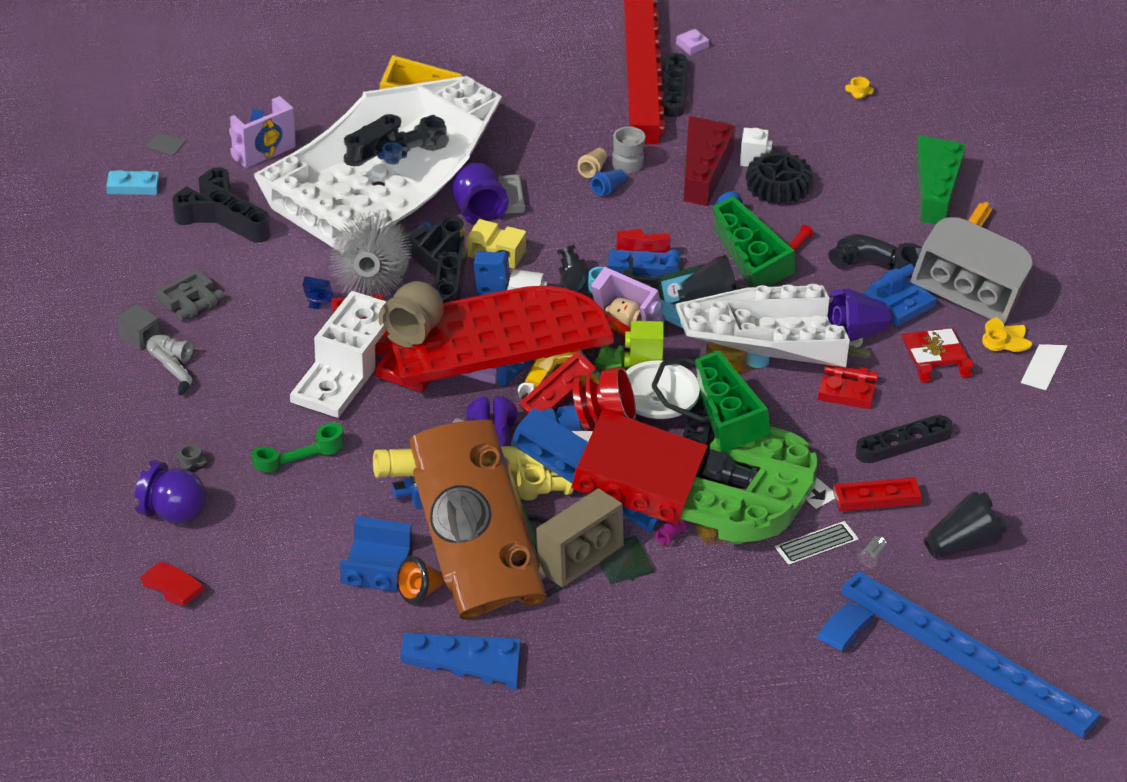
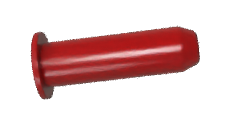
M808 225L800 227V232L788 244L794 252L797 251L807 238H811L814 235L812 228Z

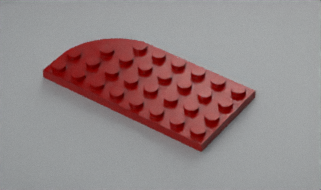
M526 286L443 303L444 313L438 325L430 330L427 338L421 344H413L410 348L397 345L390 340L403 386L416 385L421 382L445 379L461 374H470L475 371L494 369L500 366L548 358L568 352L573 353L578 350L602 347L614 343L613 334L605 313L595 301L576 291L555 286Z

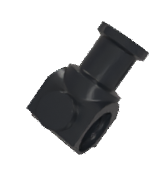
M434 114L420 119L419 124L415 125L414 130L397 133L396 142L406 152L418 146L428 151L442 149L449 142L447 126L441 117H437Z
M707 449L698 477L723 485H727L730 482L742 486L746 490L754 479L757 469L739 466L733 457L713 449Z

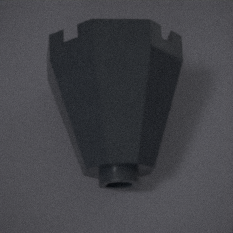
M722 255L714 258L680 283L682 289L677 290L680 302H686L737 290L735 276L728 257Z

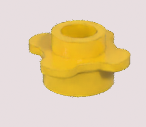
M855 77L851 80L850 84L845 86V90L852 93V96L857 99L864 98L867 94L874 92L873 87H869V80L863 77Z

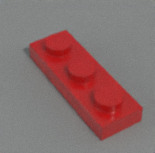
M577 351L519 402V406L527 415L533 407L537 410L550 408L555 410L573 394V381L576 376L585 375L587 377L589 373L594 372L596 374L597 369Z
M915 477L834 484L833 489L839 512L921 504L922 498Z

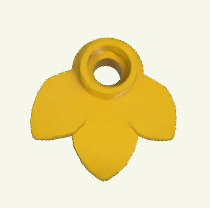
M998 317L989 320L985 324L986 333L983 335L982 343L991 351L1006 349L1013 352H1021L1032 346L1031 341L1024 339V325L1004 326V323Z

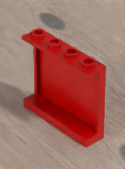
M603 409L577 465L571 489L590 494L599 488L621 502L623 507L678 526L684 505L696 475L699 473L708 445Z

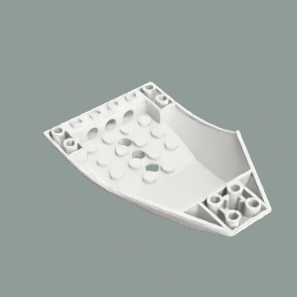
M467 76L363 92V96L328 130L294 153L256 172L255 179L271 209L331 247L335 246L333 243H336L334 241L338 240L335 238L338 237L337 234L341 235L339 231L343 232L341 229L344 232L346 231L343 227L353 232L347 226L350 227L351 225L354 228V224L358 230L359 227L356 226L355 222L359 225L361 223L360 220L364 218L365 222L366 218V222L368 220L369 225L370 216L372 218V215H374V224L379 215L377 230L381 222L380 233L385 221L386 224L383 230L386 229L389 223H391L389 226H392L416 211L454 177L470 158L502 100V96ZM386 114H394L401 118L402 124L399 127V132L414 130L415 125L419 124L421 118L433 114L444 119L447 126L449 142L445 148L435 151L421 149L419 146L412 148L407 152V158L401 159L396 165L387 164L385 160H380L377 156L357 167L349 166L343 160L346 153L344 137ZM374 182H383V183H385L386 185H385V186H382V185H375V186H373L372 183H374Z

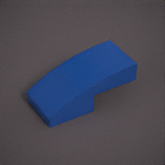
M848 602L827 621L818 633L817 639L843 651L855 643L859 631L871 624L874 614Z

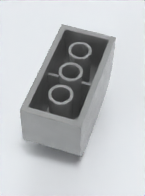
M950 217L940 220L923 244L910 282L989 319L998 317L1005 325L1017 304L1032 267V258L1029 252L1021 245L965 219Z

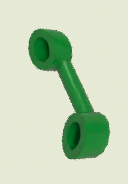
M335 422L324 424L316 432V444L279 454L271 447H256L251 452L252 464L258 471L271 473L275 472L283 464L317 454H335L341 450L344 444L343 428L339 423Z

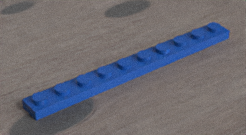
M858 571L842 586L841 594L1079 737L1084 738L1099 722L1101 713L861 571Z

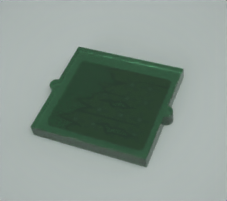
M636 536L624 539V545L599 563L610 585L626 580L634 581L637 577L654 573V568Z

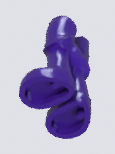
M498 396L493 400L494 425L501 447L510 446L509 426L517 418V407L511 400ZM480 397L472 401L467 406V420H489V399Z

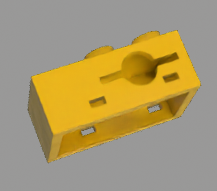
M392 55L379 89L461 77L462 74Z

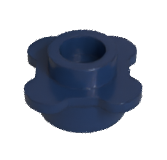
M389 142L383 145L382 152H378L377 157L380 160H385L387 164L396 165L401 159L407 158V152L403 151V147L400 144Z

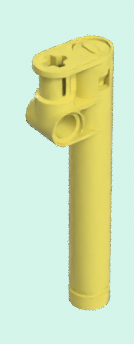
M514 446L501 447L504 456L509 461L520 498L534 500L538 494H549L550 491H563L565 495L573 493V489H571L572 483ZM382 449L374 451L373 471L375 477L414 476L413 469L416 468L411 449H390L389 451ZM496 459L492 460L489 466L494 465Z

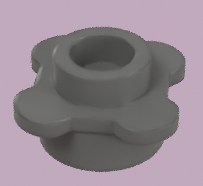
M195 444L184 445L175 453V459L181 463V469L190 470L206 464V458L202 457L200 447Z

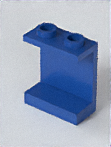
M356 516L354 522V542L348 560H341L340 562L341 584L397 592L398 570L402 561L409 556L412 547V524Z

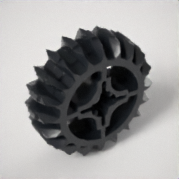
M770 151L769 154L761 153L760 157H754L753 161L749 162L745 180H747L748 190L752 192V196H758L759 201L767 200L768 204L775 202L778 205L780 203L789 205L790 201L797 203L799 199H805V195L811 189L813 175L810 165L806 164V159H800L799 155L793 156L790 152L781 153L779 151L778 153H773Z

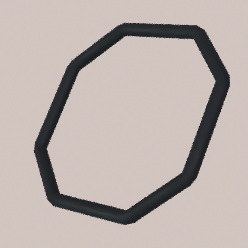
M682 357L661 362L652 382V389L663 405L700 422L710 421L709 416L702 417L669 403L657 387L665 366L686 362L696 367L695 360Z

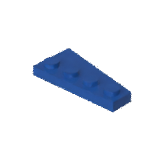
M403 633L401 663L435 671L443 668L450 670L452 675L464 677L465 674L480 677L481 682L493 684L494 681L506 683L507 688L517 690L520 655L519 638Z

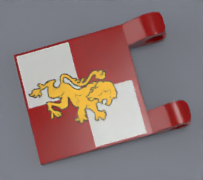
M953 328L902 334V340L917 368L921 383L931 382L930 373L932 372V367L958 364L962 378L972 377L970 368L973 367V361L967 357Z

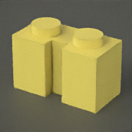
M479 219L467 237V256L475 258L477 251L499 253L506 251L508 253L509 268L515 269L526 252V231L509 226L505 230H501L497 223Z

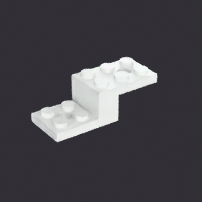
M355 291L349 293L314 337L315 363L291 392V403L336 418L340 417L375 371V344L386 331L384 325L380 326L378 314L386 301Z

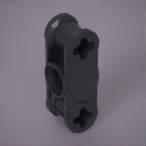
M386 114L374 122L363 126L361 129L344 137V145L346 146V153L343 157L344 163L353 167L361 166L376 157L378 152H382L384 144L389 142L397 143L396 134L399 133V127L402 124L401 118L394 114Z

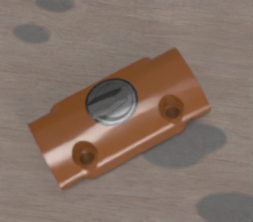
M492 420L461 421L437 426L413 435L409 439V444L416 468L413 469L415 481L443 578L447 587L453 593L459 617L461 619L476 618L514 601H519L524 606H533L546 600L547 595L539 573L540 561L508 459L503 454L494 422ZM496 459L494 465L489 466L491 461ZM527 557L525 564L519 566L520 561Z

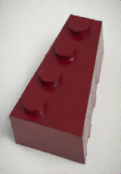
M689 116L684 202L708 206L733 153L736 125Z

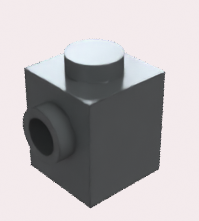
M137 304L117 316L119 337L140 351L147 347V341L152 336L160 334L158 318Z

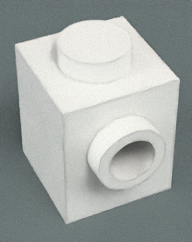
M744 128L740 166L748 167L749 162H752L754 157H760L761 153L769 154L772 150V140H768V130Z

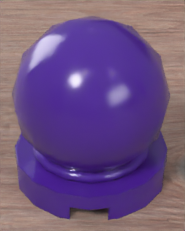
M469 163L462 166L452 178L451 190L453 199L458 203L459 210L468 223L475 225L479 219L489 221L496 216L499 219L506 212L509 204L507 192L499 182L498 175L489 166L483 163Z
M151 460L149 462L151 468L148 472L143 470L137 482L134 498L139 499V506L135 507V511L148 517L157 513L161 519L174 524L186 523L199 516L206 505V490L199 477L188 469L175 468L169 470L165 462Z

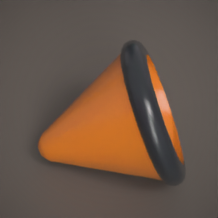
M418 556L406 557L399 567L398 589L401 597L409 604L420 603L426 596L445 584L443 574L423 562Z

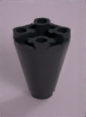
M972 492L968 494L928 532L927 537L923 538L924 544L933 558L937 556L945 557L997 544L1002 541V534L1007 531L1004 521L999 516H995L991 509L993 506L992 501L986 492L981 494Z

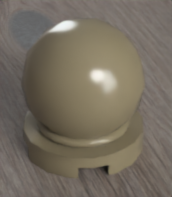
M421 281L407 283L399 288L394 297L381 307L378 314L380 326L384 325L385 329L390 333L387 337L397 345L410 348L413 344H421L427 338L430 330L438 325L444 313L443 299L440 292L430 283Z

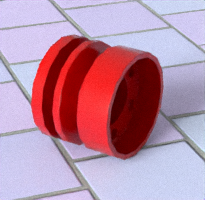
M619 366L603 370L600 379L594 372L589 373L587 377L580 375L574 378V404L579 421L585 431L594 430L603 409L635 420L636 403L629 376L623 367Z

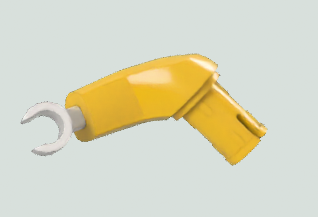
M576 352L536 359L527 375L525 383L520 384L518 387L519 398H522L524 393L529 394L553 373L557 365H562Z

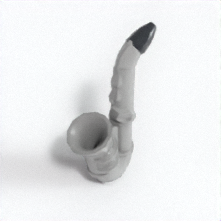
M159 334L152 336L147 341L146 349L152 357L159 360L169 372L181 381L178 386V395L181 396L189 389L193 380L188 374L187 369L179 365L178 359L185 363L190 360L194 349L193 343L191 341H179L168 335Z

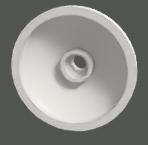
M661 360L642 362L626 370L634 392L636 414L646 418L670 419L682 415L666 408L652 389L654 377L660 363L663 362ZM679 364L665 366L657 387L669 403L689 411L694 407L699 398L700 387L697 378L691 371Z

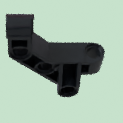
M449 216L435 224L431 230L427 226L421 225L408 233L406 237H403L406 240L401 241V243H406L401 245L403 248H407L404 250L409 251L406 253H410L411 255L409 256L436 277V282L432 286L440 292L443 303L460 300L464 264L467 260L464 221L459 217Z

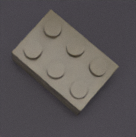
M598 488L536 528L538 559L540 561L539 572L563 588L623 548L622 503Z

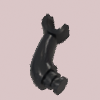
M852 234L840 239L837 247L831 249L828 256L831 263L837 267L843 263L852 265L857 262H870L891 269L893 267L894 269H900L908 264H912L915 268L922 247L913 243H903L897 248L871 236Z
M571 245L557 251L558 255H562V259H560L562 267L558 268L561 275L558 287L579 293L588 280L589 268L585 259L580 260L578 253H574L575 245Z

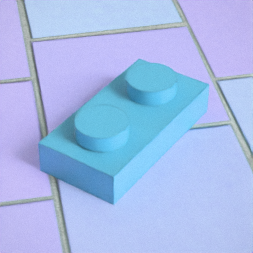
M109 171L106 185L107 194L157 195L159 172Z

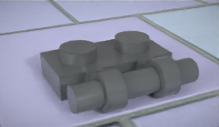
M198 269L155 291L156 299L171 312L179 307L181 308L176 312V316L180 321L186 318L192 319L198 315L199 311L205 308L211 309L217 305L218 301L224 299V294L220 289L213 293L211 292L213 290V282ZM198 297L200 298V300H198V301H196V302H194V303L192 302L193 300L197 299Z

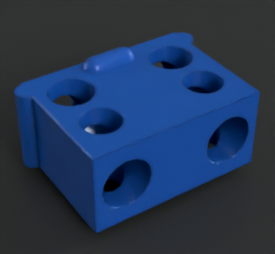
M477 251L473 263L477 296L506 291L510 281L508 253L506 251H502V253Z

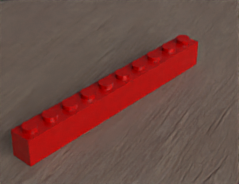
M624 0L629 126L636 127L644 132L645 145H659V136L664 135V108L662 106L663 92L657 0Z

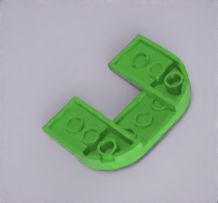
M770 426V435L723 452L733 457L736 461L761 468L747 489L741 490L696 477L680 520L718 529V539L727 540L733 544L758 541L779 535L792 523L815 487L817 471L816 453H812L808 449L809 443L800 436ZM715 437L710 444V450L713 449L720 452Z

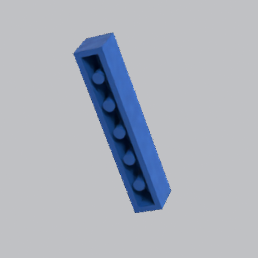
M533 407L517 426L510 444L572 483L577 465L588 442ZM622 506L623 516L650 534L661 521L660 519Z

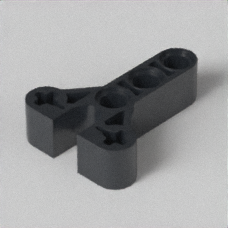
M215 167L198 177L199 192L186 186L172 198L174 221L177 224L217 223L255 243L265 242L270 238L268 212L230 192L229 172L225 168Z

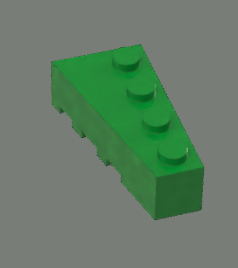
M918 135L915 164L916 177L918 179L920 222L936 225L940 220L948 218L963 169L966 144Z
M732 196L713 206L714 229L749 288L760 285L770 287L795 273L794 250L739 200Z
M716 351L695 359L700 393L720 452L729 451L770 435L767 407L720 351Z

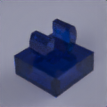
M305 276L302 286L307 298L306 300L310 302L308 307L319 310L322 301L331 303L333 290L330 281Z

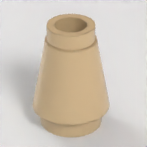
M597 148L582 156L578 161L579 173L583 177L593 178L596 173L601 171L607 159L606 151L602 148Z

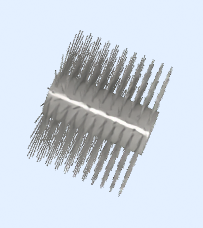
M372 215V218L370 216L369 225L367 220V225L365 226L364 218L360 220L361 223L359 225L355 222L356 226L359 227L357 233L351 225L350 227L347 226V228L353 230V232L343 227L347 231L346 234L341 229L343 232L339 231L341 235L337 234L338 237L335 238L338 240H335L334 242L336 243H333V245L335 244L333 252L338 251L334 254L344 256L331 259L338 261L333 263H341L333 266H340L338 268L345 267L340 269L342 270L340 273H347V276L344 278L345 280L350 276L352 277L350 289L358 279L354 291L363 276L359 291L363 284L362 294H364L367 287V295H369V292L371 295L372 285L373 291L375 285L377 293L381 291V289L378 291V282L380 287H382L383 281L386 285L388 283L391 286L389 283L391 279L397 283L395 280L398 281L401 278L399 276L400 273L404 277V271H407V264L404 259L411 258L407 256L397 258L403 256L397 254L409 252L408 250H402L407 248H400L402 247L400 244L406 242L398 243L400 242L398 240L400 237L394 238L398 232L397 230L393 232L395 229L391 230V237H388V232L391 228L389 225L391 223L388 224L383 232L386 221L379 233L381 226L380 222L377 230L379 215L375 220V224L374 215ZM394 271L399 273L397 277L393 273Z

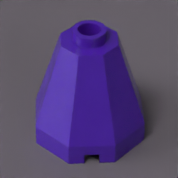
M838 289L830 293L829 297H833L832 303H829L827 317L831 325L844 327L850 342L886 330L892 321V312L887 304L851 289Z

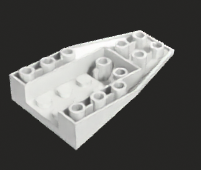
M760 285L676 304L677 313L685 333L689 337L766 357L846 367L850 340L843 326L830 324L827 317L830 298L823 285H783L782 287Z

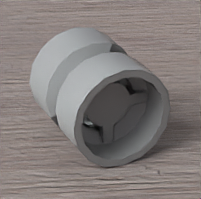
M629 126L619 128L614 132L612 164L616 170L622 169L625 173H635L643 168L645 134L642 130Z

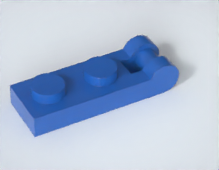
M609 250L608 268L620 274H623L624 270H629V258H633V275L674 278L679 275L681 255L677 250H669L666 253Z

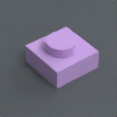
M693 29L678 35L676 44L689 55L709 48V39L698 30Z

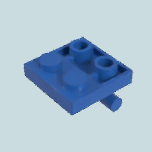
M908 264L900 269L895 268L883 274L881 279L870 284V289L863 292L864 295L887 304L892 312L891 322L896 326H900L936 306L937 298L922 287L911 283V279L907 277L913 274L915 269L912 264Z

